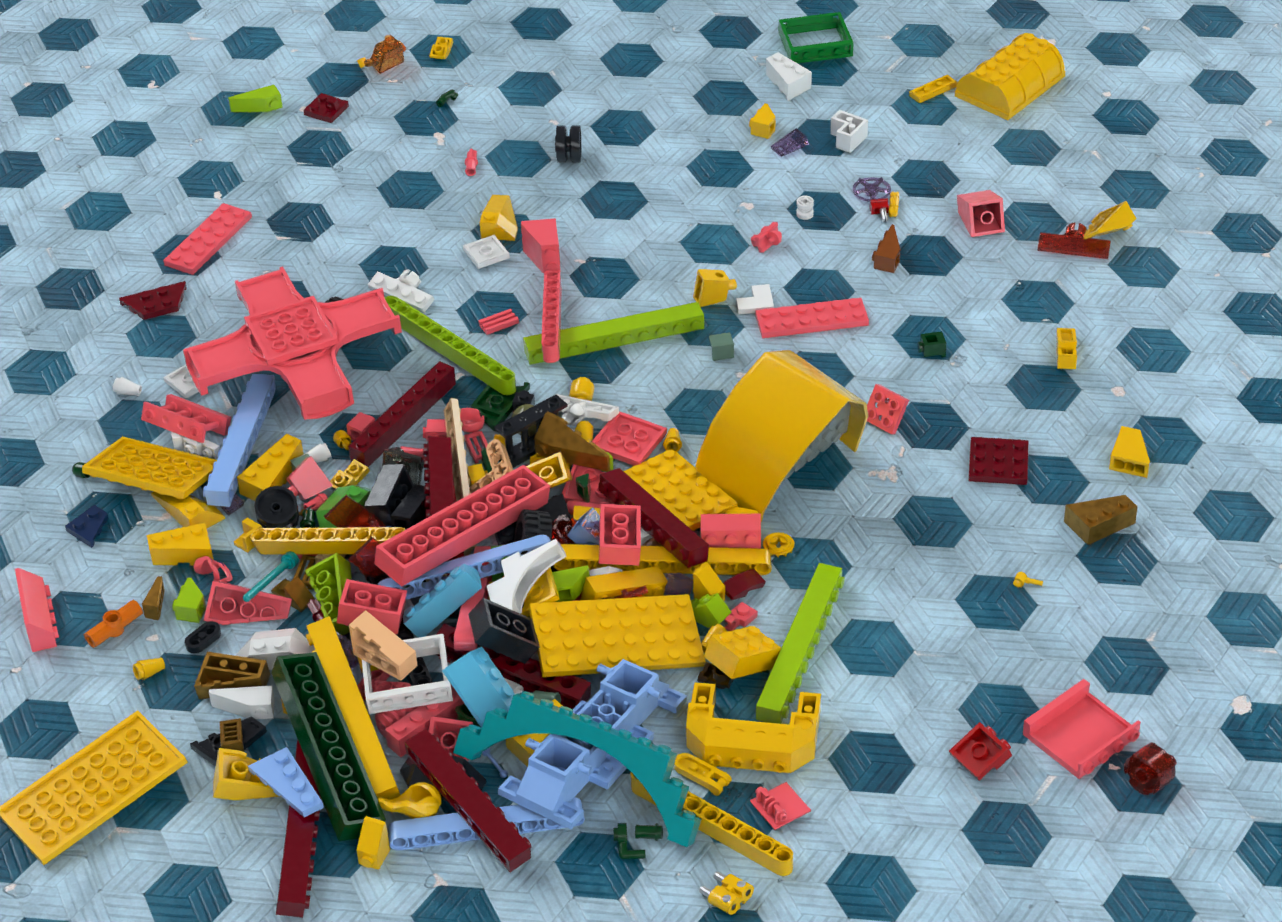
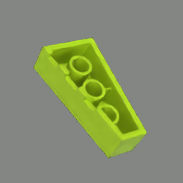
M335 553L309 567L305 572L311 580L309 582L316 592L315 596L321 604L324 617L330 616L335 630L339 634L345 635L350 632L349 626L338 624L337 616L346 580H352L351 564L341 555Z

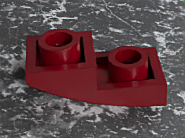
M754 568L741 572L723 582L725 594L731 600L746 597L749 591L763 588L766 583Z

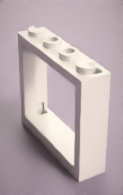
M443 634L403 640L416 651V658L440 654L442 670L448 667ZM362 660L365 696L369 714L453 701L451 683L444 673V681L373 692L371 664Z

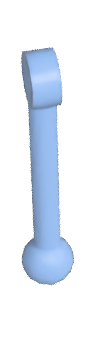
M490 748L483 751L482 755L489 758L500 772V777L506 778L508 775L507 771L503 770L490 754Z

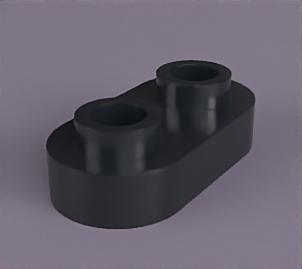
M213 621L202 624L185 638L186 650L190 653L202 652L220 638V625Z

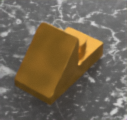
M298 576L291 581L283 579L271 590L272 594L291 598V607L300 612H303L308 607L307 604L310 602V599L315 600Z

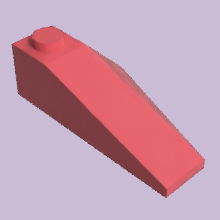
M214 580L212 581L203 621H213L221 625L288 619L292 599L260 591L249 602H245L243 596L250 588Z

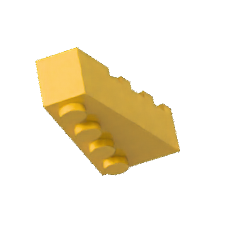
M285 434L237 476L240 494L255 501L260 492L266 488L273 486L282 487L283 484H286L287 477L292 473L290 460L304 455L302 441L289 434Z
M659 566L589 576L585 579L581 600L665 596L668 580Z

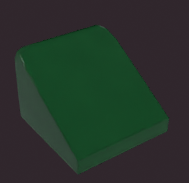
M584 474L576 478L578 495L588 503L590 502L591 486L589 474Z

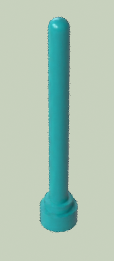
M291 551L284 554L281 558V563L243 596V600L249 602L285 569L294 568L299 563L298 556Z

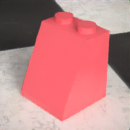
M991 190L957 195L958 213L971 237L1005 232L1002 197Z
M556 218L521 221L523 252L542 273L550 269L560 271Z

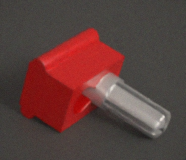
M888 198L870 200L871 215L881 214L883 222L888 221Z

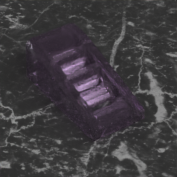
M796 128L774 143L771 149L779 156H785L808 145L807 136Z

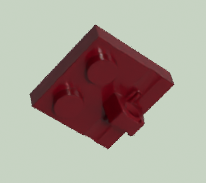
M321 93L303 111L305 116L332 123L349 107V103L346 100Z

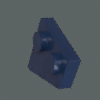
M93 505L65 525L66 532L92 548L95 544V537L100 535L102 527L109 519L108 514L96 505Z

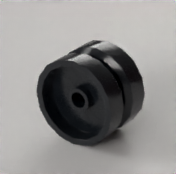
M565 125L556 126L555 152L557 163L566 162L568 152H570L572 162H581L582 143L580 125H572L570 127V136H568Z
M273 486L261 491L256 497L254 504L257 523L262 528H296L300 517L297 499L292 491L285 487Z

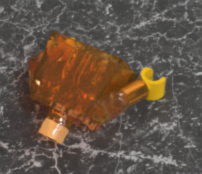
M386 35L383 41L374 46L371 58H360L357 60L360 68L373 66L381 74L404 62L403 52L406 50V46L392 35Z

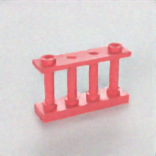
M169 394L166 396L164 406L159 407L149 402L143 403L141 420L192 440L204 443L205 434L208 431H213L223 436L228 435V427L231 423L230 416Z

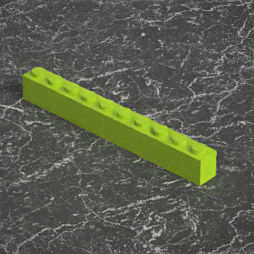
M694 302L562 329L560 335V358L704 329V313L699 303ZM542 334L523 337L524 352L529 365L545 362L543 360L541 344Z
M823 563L818 564L757 702L756 720L781 724L783 718L788 717L789 704L795 700V690L801 686L802 674L807 672L808 660L813 658L814 646L819 644L820 632L825 630L826 618L831 616L832 604L837 602L839 588H843L845 577H842V568Z

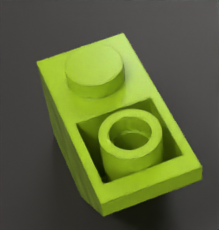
M588 565L552 572L560 598L556 602L572 601L583 591L586 577L590 576Z
M188 577L185 584L181 586L177 599L173 601L172 609L175 611L176 620L199 623L206 610L204 596L193 579Z
M718 593L713 595L706 594L699 600L697 598L691 600L696 622L707 628L720 624L732 613Z

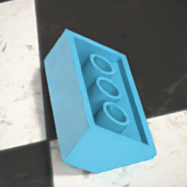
M466 564L454 568L448 578L440 580L435 585L434 590L430 593H425L414 607L410 606L406 609L403 615L404 624L418 638L425 637L482 588L480 575L476 569Z
M483 647L468 652L442 670L481 728L488 711L495 710V708L509 711L515 693Z

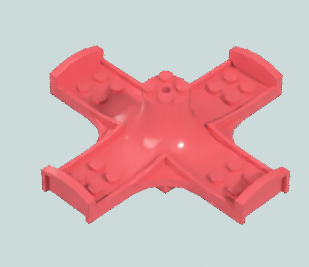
M283 266L279 267L280 270L241 282L236 280L237 296L239 300L243 301L250 314L244 317L245 324L238 331L225 337L183 349L186 366L201 396L209 394L207 386L254 372L271 371L281 375V378L288 384L300 406L304 420L327 417L354 404L352 387L336 361L338 350L344 344L388 329L394 334L402 332L400 316H395L384 298L383 288L344 300L323 303L317 302L314 296L303 298L296 291Z

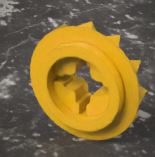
M776 532L764 538L763 547L770 552L771 556L776 555L779 557L783 555L786 557L788 553L793 551L794 540L788 534ZM778 542H780V548L776 547Z

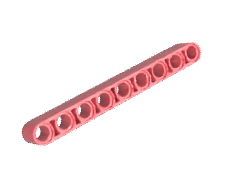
M550 269L544 273L541 344L543 360L547 363H554L560 359L562 285L560 271L557 269Z
M475 546L473 554L489 550L491 546ZM484 562L482 566L487 565L489 562ZM492 575L481 578L482 588L461 605L454 634L455 651H473L478 647L474 640L468 614L482 598L488 599L487 585L489 582H492Z

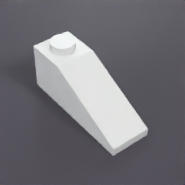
M272 686L209 689L212 707L246 718L251 716L254 719L274 718L275 699Z

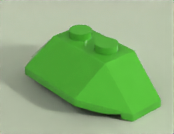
M354 485L338 487L316 511L319 527L344 528L365 507V502L371 490Z

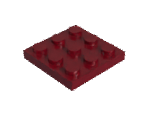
M971 437L969 481L1027 485L1029 440Z

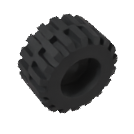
M523 509L516 522L514 542L538 535H547L551 540L552 522L550 514L548 512Z

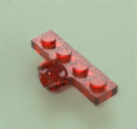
M1076 222L1070 223L1066 227L1064 235L1040 232L1038 251L1108 259L1111 241L1092 238L1084 239L1083 236L1087 228L1079 223L1078 230H1075Z

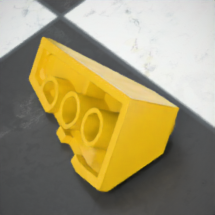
M492 195L481 215V239L495 235L498 240L515 241L518 227L510 196Z
M561 452L526 466L551 486L550 488L572 480L569 466Z
M158 492L151 493V496L182 527L205 523L206 528H209L225 519V516L215 506L207 505V502L192 495L185 499H176L173 496L160 495Z
M219 748L213 779V798L245 800L279 796L274 793L270 786L262 783L258 776L249 772L248 765L257 762V760L247 757V753L239 750Z

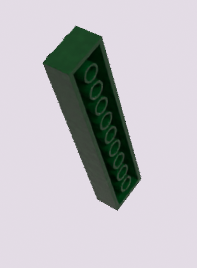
M317 652L277 656L271 674L338 841L359 839L366 816L384 822L386 818Z

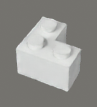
M842 110L831 117V135L836 136V148L851 153L868 137V120Z

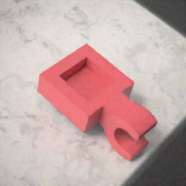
M741 602L725 618V622L728 624L724 628L727 631L735 630L739 625L745 628L757 618L758 611Z

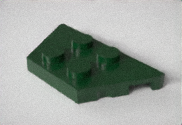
M524 382V386H516V392L522 390L529 391L530 383ZM487 385L473 402L471 408L478 409L480 416H484V423L496 432L494 427L504 422L513 411L512 401L516 392L511 395H503Z

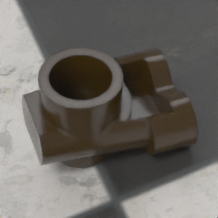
M706 662L703 670L698 675L697 681L699 683L716 684V687L719 689H729L734 679L728 677L712 663Z

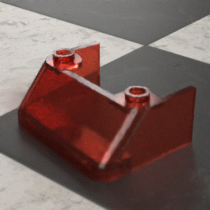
M347 494L324 516L325 519L338 528L386 527L379 518ZM373 537L349 558L350 562L359 567V570L366 577L369 575L374 577L386 574L374 564L376 546L381 543Z

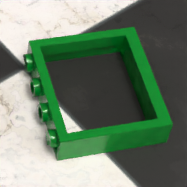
M840 12L779 20L778 33L787 56L797 64L853 56L854 43ZM836 28L841 41L793 47L788 34Z

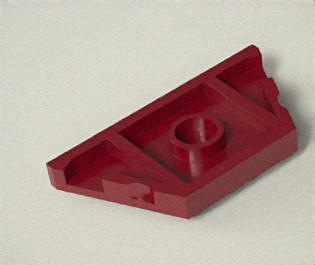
M186 281L120 297V305L128 306L132 313L138 314L143 320L177 312L184 298V290L187 289Z

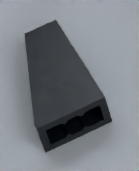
M414 484L392 513L391 527L408 529L425 519L426 509H428L425 508V496H428V494H424L425 486Z

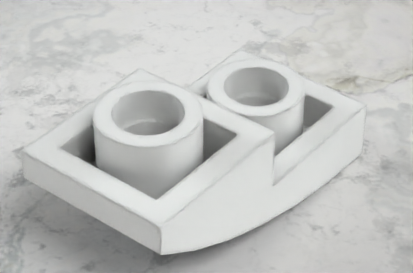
M183 437L185 452L215 460L218 459L219 445L208 440L200 443Z

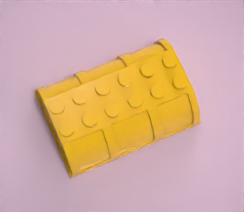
M1032 33L1020 34L1009 45L998 50L992 58L985 60L973 72L963 76L957 83L955 97L1009 120L1065 77L1063 58L1058 49L1046 39H1039Z

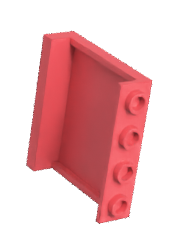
M1085 679L1025 719L1023 735L1078 779L1086 774H1090L1099 764H1104L1110 756L1122 751L1128 743L1136 741L1140 735L1141 724L1138 720L1131 725L1089 693L1090 683Z

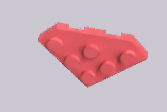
M573 464L570 472L572 480L566 482L562 491L566 503L568 500L584 501L577 493L576 478L589 474L591 486L590 502L614 504L599 491L598 484L600 483V474H602L601 470Z

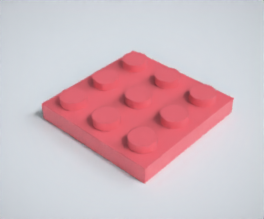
M619 411V414L608 421L592 442L605 452L610 453L613 459L635 466L640 465L649 457L667 434V428Z

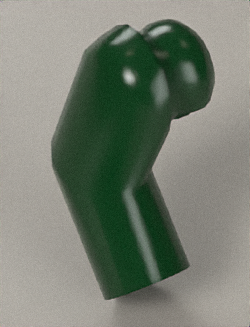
M453 89L445 92L436 101V105L443 107L449 98L455 101L458 93Z

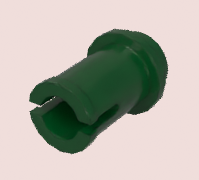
M308 508V513L306 514L307 510L304 509L300 528H315L314 510Z
M658 823L655 825H636L635 838L655 839V841H658V839L663 838V826H659Z

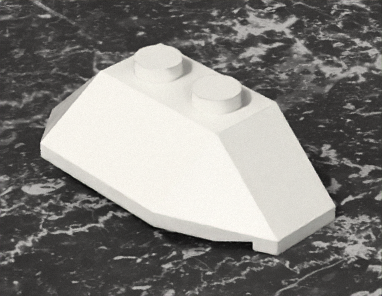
M296 628L260 631L254 633L236 656L266 660L269 670H272L277 656L312 653L315 647L314 645L310 646L307 638Z

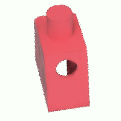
M312 456L305 458L287 477V481L291 485L287 489L292 491L295 496L298 495L302 501L333 486Z

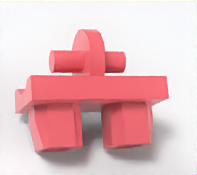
M772 222L769 226H764L758 235L751 237L752 245L758 247L759 252L764 253L772 245H778L781 242L782 234L778 231V222Z

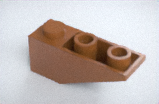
M893 224L889 230L885 231L884 239L880 240L877 251H874L872 255L874 269L891 273L895 272L900 263V246Z

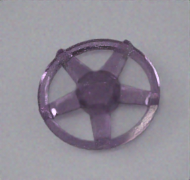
M882 177L859 178L853 185L854 195L867 202L876 199L878 192L887 193L878 199H885L891 193L889 183L883 180ZM866 181H876V182L873 183V184H869V183L866 182ZM860 183L865 187V188L856 190V187H857ZM881 183H883L887 187V189L878 186ZM865 193L867 196H870V199L863 198L858 194Z

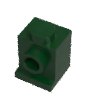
M942 331L920 334V342L917 343L919 353L923 352L924 357L935 355L946 357V340Z

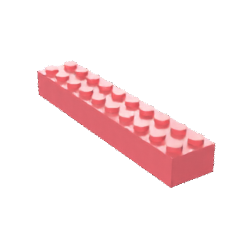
M522 465L377 545L374 564L402 587L516 522L523 509L535 511L546 505L551 486L526 466Z

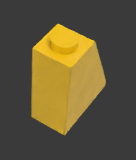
M1121 426L1111 453L1109 470L1147 478L1150 460L1141 430Z

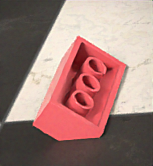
M16 568L15 573L24 623L32 652L57 647L56 638H59L57 626H53V624H56L54 612L50 613L54 608L52 599H48L51 596L49 584H44L43 577Z

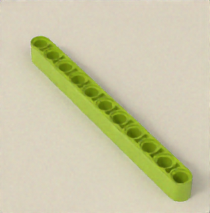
M385 297L394 315L400 316L401 328L501 394L511 395L516 392V380L513 371L398 297Z

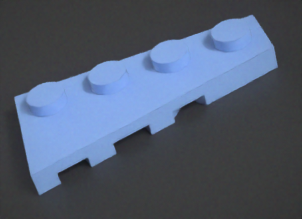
M287 747L248 765L250 773L258 776L262 783L270 786L274 793L279 797L282 796L287 804L303 817L324 808L323 802Z

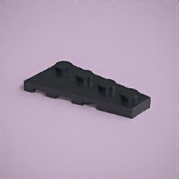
M563 493L549 499L546 505L535 510L550 514L553 535L570 532L573 528ZM516 522L495 533L498 546L514 542Z

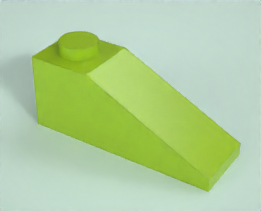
M274 84L228 97L231 112H269L283 108L281 94Z

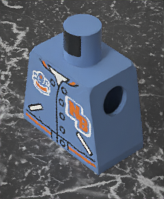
M591 508L578 519L567 536L576 544L599 545L600 515L594 508Z

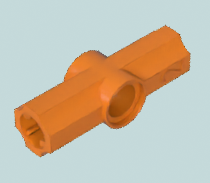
M133 599L118 610L106 612L103 615V621L84 633V638L92 648L97 647L109 637L122 635L124 627L142 615L143 610L138 602Z

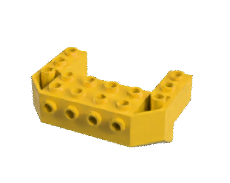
M694 683L692 699L688 703L686 747L697 758L714 767L720 766L779 773H792L815 759L821 713V694L800 692L797 712H791L790 725L714 718L716 684Z

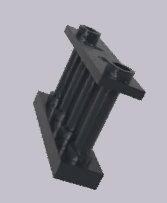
M557 394L494 427V430L505 438V447L513 468L536 454L534 439L536 434L529 438L528 427L536 424L537 432L547 411L559 416V411L568 407L567 403ZM520 432L521 442L513 446L512 436Z

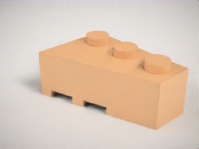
M366 610L349 624L353 655L400 681L418 666L416 651Z

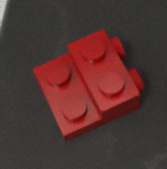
M980 722L949 750L950 755L979 781L991 769L995 768L997 770L1012 756L1009 743L1003 738L999 740L996 737V732L990 726L985 727Z

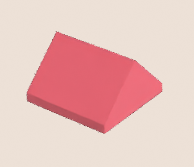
M431 716L429 732L431 734L434 733L440 740V745L444 749L448 748L452 755L469 761V759L457 755L453 751L460 729L473 725V722Z

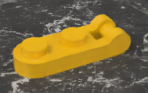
M681 753L676 757L674 763L675 771L709 789L715 796H719L723 791V787L728 786L732 781L729 774L692 754Z

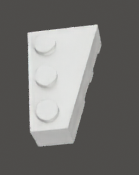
M779 52L766 58V75L774 85L779 87V91L786 95L787 101L811 89V71Z

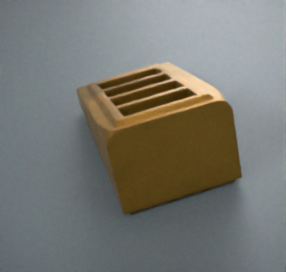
M162 576L156 578L142 603L145 618L160 619L165 592Z
M241 718L220 721L221 748L244 752Z

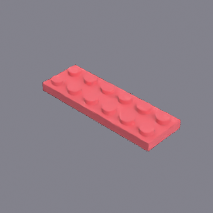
M222 203L163 260L164 266L194 275L252 218L251 212Z
M862 298L755 310L762 339L869 326V319Z

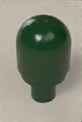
M75 463L72 467L73 474L80 478H89L90 475L82 473V466L86 463Z

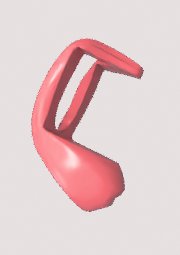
M208 556L198 558L194 563V571L197 574L205 575L213 572L214 580L225 583L233 579L230 570L225 564L217 562ZM220 567L227 576L221 580L218 571Z

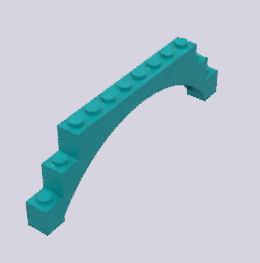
M526 691L513 695L509 711L501 708L488 711L482 728L476 725H469L460 729L453 753L470 760L481 758L482 752L494 744L519 735L534 733L556 734L585 741L617 759L643 784L662 815L668 831L667 840L685 847L695 842L702 819L696 817V814L692 811H682L689 786L683 784L684 781L675 777L670 779L677 753L672 752L668 746H656L651 744L652 741L650 739L631 736L632 733L627 730L619 729L618 731L613 729L609 723L595 722L589 715H577L573 713L571 708L554 706V702L548 699L539 700L534 698V694Z

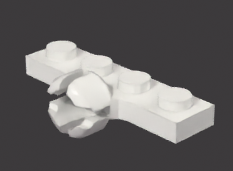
M409 269L404 270L397 279L377 271L367 284L372 290L383 288L385 296H396L423 313L426 312L434 301L432 295L417 289L421 280L415 272H410L411 270Z
M557 394L568 405V407L559 411L565 413L562 415V418L568 422L567 425L576 426L584 418L610 421L619 414L618 406Z

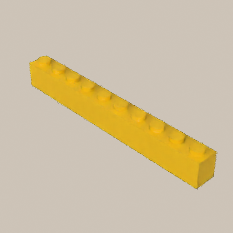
M330 616L306 625L309 631L306 634L310 646L314 645L315 650L312 652H317L376 797L393 799L400 796L401 794Z

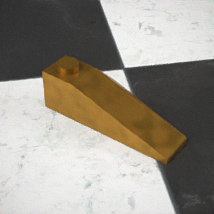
M549 411L545 413L534 438L536 453L547 458L561 452L566 463L603 471L610 470L609 454L592 441L588 443L581 437L582 433L567 426L568 422Z

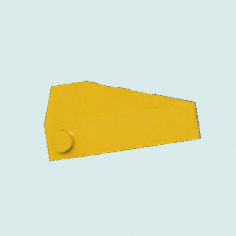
M1127 201L1099 212L1092 219V224L1088 226L1089 229L1086 230L1083 237L1084 239H1089L1121 229L1125 231L1133 226L1132 223L1137 218Z

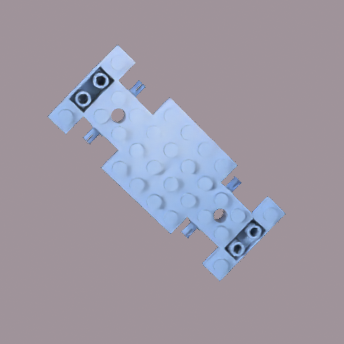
M623 659L612 668L601 663L598 665L597 672L605 675L604 680L600 683V690L589 702L581 700L573 709V713L589 715L595 722H606L611 724L613 729L618 731L619 729L627 730L632 733L631 736L644 737L652 741L654 739V732L640 725L657 706L676 714L687 702V695L669 688V684L659 680L658 674ZM549 734L540 743L528 738L525 746L535 750V752L528 759V767L522 781L510 775L498 788V795L572 830L584 816V810L570 804L571 800L589 781L608 790L627 768L605 751L582 740L556 734Z

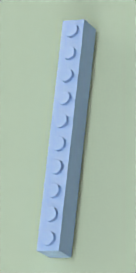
M252 374L250 381H247L246 391L242 393V401L238 403L237 413L233 415L232 425L228 427V435L223 439V447L219 450L218 459L213 464V471L208 476V484L203 488V496L206 497L207 505L230 507L238 488L237 476L245 470L275 394L274 375Z

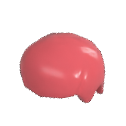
M461 409L462 431L474 433L483 428L484 416H480L478 409Z

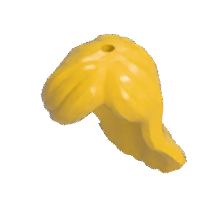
M425 782L411 785L403 794L396 798H377L383 810L399 812L412 819L435 816L441 805L440 792L435 786Z

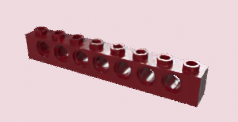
M443 624L436 635H444L447 660L455 662L470 651H455L454 634L456 627ZM483 646V649L488 653L503 678L522 685L526 692L533 693L535 690L559 693L561 696L560 704L572 710L581 700L587 702L591 696V682L574 675L542 677L539 661L530 658L524 664Z

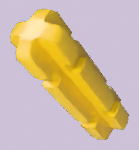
M892 191L890 193L888 215L890 217H897L899 192Z

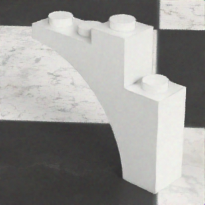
M557 539L523 556L517 552L501 560L505 577L487 585L490 601L521 614L524 600L533 584L552 565L566 557V553Z

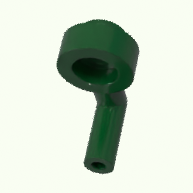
M618 823V828H613L614 841H618L619 857L621 859L646 858L645 849L628 850L627 823Z

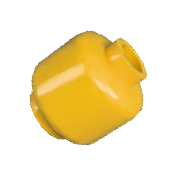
M578 377L571 382L569 397L592 401L594 384L586 377Z

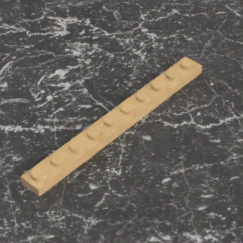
M451 398L444 409L447 437H451L453 481L456 501H459L471 494L469 490L470 479L468 478V464H466L465 459L466 450L464 449V436L462 435L463 423L460 420L461 408H459L458 399ZM477 544L465 550L464 555L468 556Z

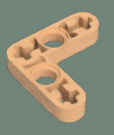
M492 440L486 447L492 471L470 486V493L513 471L506 447L499 440Z

